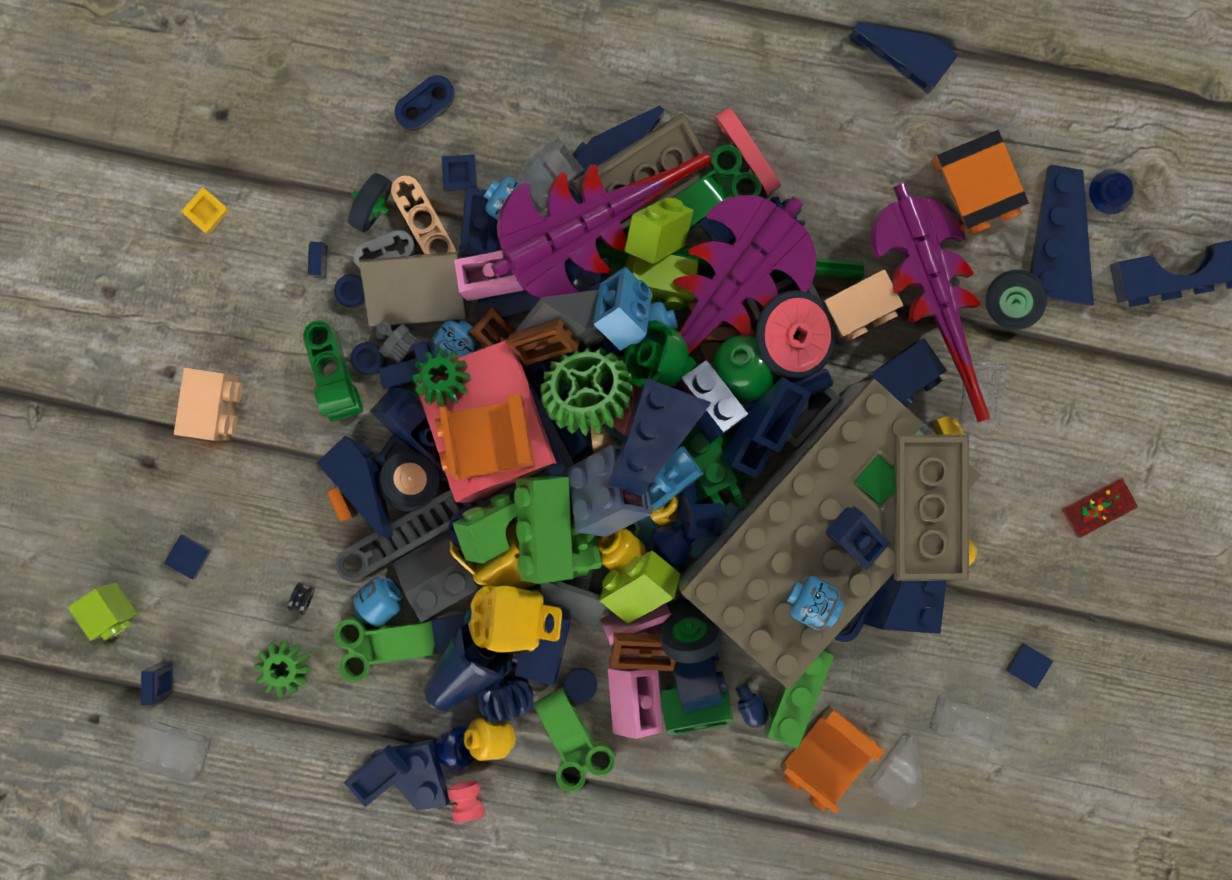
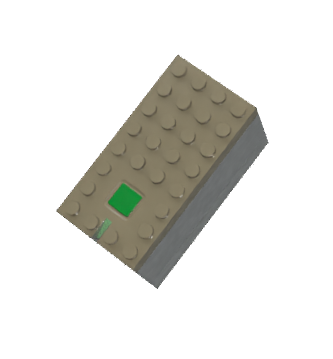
M875 379L850 384L841 394V402L798 449L794 447L747 498L745 501L747 506L743 510H738L739 512L723 528L720 536L715 537L697 558H693L684 568L678 581L681 593L787 689L796 682L894 573V435H936ZM970 464L969 489L982 476ZM855 506L862 511L890 542V545L867 571L825 533L847 507L852 508ZM815 576L839 589L840 600L844 601V605L837 621L831 628L826 626L822 630H814L791 617L790 608L792 603L786 600L796 581L802 584L806 578Z

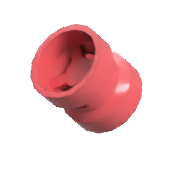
M479 781L462 782L447 788L448 798L455 802L452 810L453 822L472 821L486 814L484 804L480 802L479 798H476L481 792Z

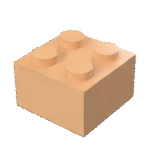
M885 269L823 301L835 323L836 340L843 337L845 342L868 332L865 325L870 322L876 327L897 317L898 315L895 310L903 306L898 294L893 291V284Z
M183 368L174 435L212 441H230L231 435L236 433L238 417L234 415L236 402H240L243 386L242 383H239L240 376Z

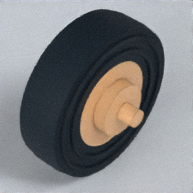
M402 451L391 456L382 466L378 479L379 489L385 501L392 507L402 511H415L428 505L435 497L439 487V474L434 463L425 455L416 451Z

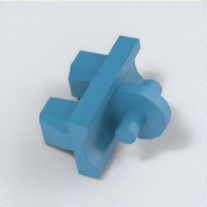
M680 447L673 453L648 486L650 503L654 511L659 510L703 475V472L685 447Z

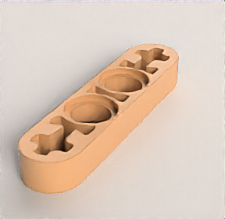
M404 175L398 177L391 186L393 199L424 254H431L430 245L435 240H443L447 243V253L458 252L421 185L411 176ZM405 183L409 187L415 186L411 193L417 203L421 199L424 200V204L414 206L408 213L405 208L412 207L409 200L405 196L399 197L398 195L402 192L401 185ZM421 211L429 212L432 217L430 226L425 229H419L414 224L415 215Z

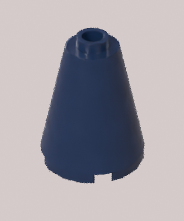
M468 623L463 627L460 626L452 636L425 686L424 693L428 704L435 709L446 711L499 681L511 669L509 652H494L477 646L471 637Z

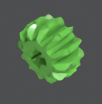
M282 640L279 647L274 642H271L267 645L268 652L262 650L258 653L257 656L262 662L255 664L254 670L261 671L263 674L256 678V682L262 683L265 680L268 682L265 692L270 693L276 687L277 696L283 697L286 689L293 695L298 692L297 684L301 686L307 684L308 680L302 674L310 673L312 667L302 665V662L306 661L309 655L305 653L299 657L297 653L300 650V644H295L289 650L288 640ZM285 662L288 665L285 670H289V672L282 675L278 672L280 666L277 665Z

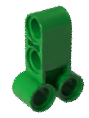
M731 145L718 147L711 161L713 170L674 197L680 200L683 206L694 210L689 230L698 225L714 206L726 199L739 196L736 186L742 181L750 182L755 190L753 195L759 196L761 191L759 178L750 172H739L742 156L736 147ZM726 154L732 156L736 162L734 168L730 170L721 169L717 163V159L720 156Z
M316 320L310 322L304 329L303 340L317 386L314 388V394L321 414L323 416L327 415L330 422H334L362 413V401L356 386L352 384L338 334L324 321ZM328 332L326 342L321 345H315V339L318 334ZM329 363H337V369L334 374L324 376V368Z

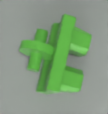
M574 519L571 520L573 577L590 576L592 569H599L602 565L595 535L576 532Z

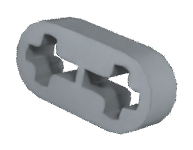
M397 230L359 245L354 253V262L360 269L359 262L366 257L365 251L368 249L372 253L383 252V255L375 259L413 256L416 249L415 241L405 231ZM400 237L402 241H408L409 245L404 247V254H400L397 250L387 252L388 248L396 245V238Z

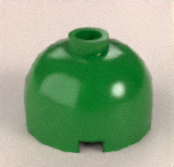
M656 320L649 321L645 337H659V340L656 343L652 340L644 341L643 338L639 343L630 344L626 347L623 362L626 364L628 373L631 374L632 380L630 383L642 387L648 378L672 387L686 372L689 358L687 343L674 328Z
M739 335L731 337L723 342L713 355L711 367L740 404H747L761 398L778 381V375L769 369L759 354L756 336Z

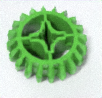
M588 345L585 352L580 353L576 350L569 357L562 354L561 363L551 361L550 367L552 371L544 372L543 378L545 383L541 384V393L543 395L541 400L544 408L547 409L548 417L551 420H555L560 429L567 426L568 431L573 434L580 428L582 434L586 436L589 429L594 428L600 434L602 425L606 424L613 428V418L623 419V409H630V397H633L634 391L630 383L632 377L627 371L626 364L623 360L618 361L614 352L606 355V351L600 347L593 353L592 348ZM610 379L613 382L610 393L606 395L604 393L605 383ZM569 386L571 389L568 393L569 397L564 402L561 400L562 393L565 387Z

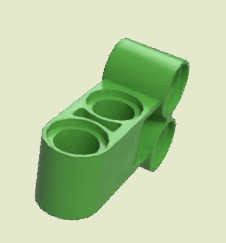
M350 616L340 622L335 629L334 637L340 647L348 649V653L340 661L339 671L341 676L350 682H358L364 679L371 671L373 664L436 654L431 620L368 629L367 625L360 622L356 616ZM352 624L358 628L360 632L358 640L351 641L344 636L345 625ZM352 657L360 658L364 663V671L361 673L351 671L348 666L349 659Z
M564 687L534 702L535 709L562 759L556 773L557 784L561 789L568 792L579 790L585 783L588 771L596 776H604L612 771L615 766L616 757L614 748L607 742H593ZM597 751H604L609 755L610 761L604 766H598L592 761V754ZM566 767H575L580 771L581 777L577 781H568L563 776V770Z

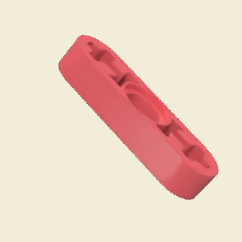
M728 107L714 116L718 127L729 144L740 151L742 163L747 171L759 178L762 193L768 196L779 189L781 184L732 109Z

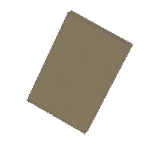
M459 252L361 260L359 265L369 326H378L381 322L395 325L466 319L468 316L466 300L459 293L454 260L460 259Z

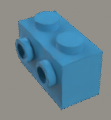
M626 267L600 283L593 325L620 351L630 344L639 343L647 334L652 297L648 285L643 280H638Z

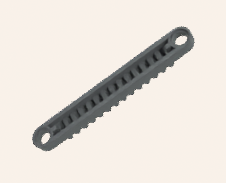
M538 472L530 477H540L543 475L541 472ZM516 484L479 502H455L452 491L449 490L433 499L425 507L412 511L392 522L393 536L389 539L375 532L344 549L336 559L337 572L346 580L354 581L363 578L448 530L451 518L464 507L483 508L491 504L490 500L493 497L503 493L510 494L514 492ZM350 554H355L362 560V568L357 573H351L345 568V559Z

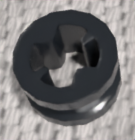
M298 582L290 597L287 609L290 611L297 609L300 615H304L312 601L315 588L309 587L306 589L303 587V583Z

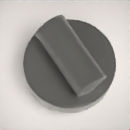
M381 322L375 332L378 340L386 341L378 352L385 358L389 357L396 364L406 357L413 348L412 344L417 343L418 339L409 332L410 329L403 323L393 332L389 323Z

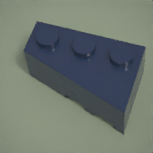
M647 378L637 393L608 484L641 496L712 402Z
M893 573L874 594L877 596L870 615L866 614L862 624L882 630L941 634L947 580L896 581L894 580Z

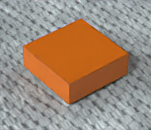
M338 487L328 491L327 495L339 521L343 522L357 516L353 505Z

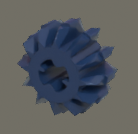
M507 676L478 692L477 704L484 719H488L491 723L499 721L504 723L507 720H515L517 717L525 716L527 712H530L533 709L534 694L528 679L518 676Z

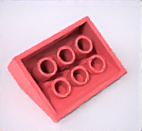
M506 341L458 358V361H466L468 368L464 372L470 374L471 381L462 383L468 389L467 394L459 392L455 394L458 398L457 404H453L450 398H446L445 406L449 412L508 402L507 395L521 393L525 402L535 466L455 481L449 475V472H445L455 502H479L516 484V479L528 478L556 464L521 361ZM446 374L444 376L437 375L435 379L437 382L439 380L446 381L448 377ZM421 395L420 399L440 456V452L445 451L444 439L438 438L435 426V419L440 418L437 399L431 405L427 404L424 401L425 395Z

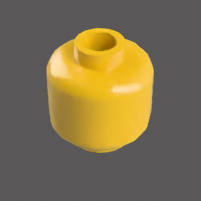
M625 528L607 537L601 536L597 543L602 565L610 572L613 570L618 572L634 557H641L646 554L645 545Z
M483 717L474 719L464 734L465 747L479 761L505 758L514 747L516 740L514 728L508 721L504 723L501 721L491 723Z

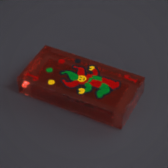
M1118 478L1061 509L1076 537L1081 538L1138 508L1123 478Z

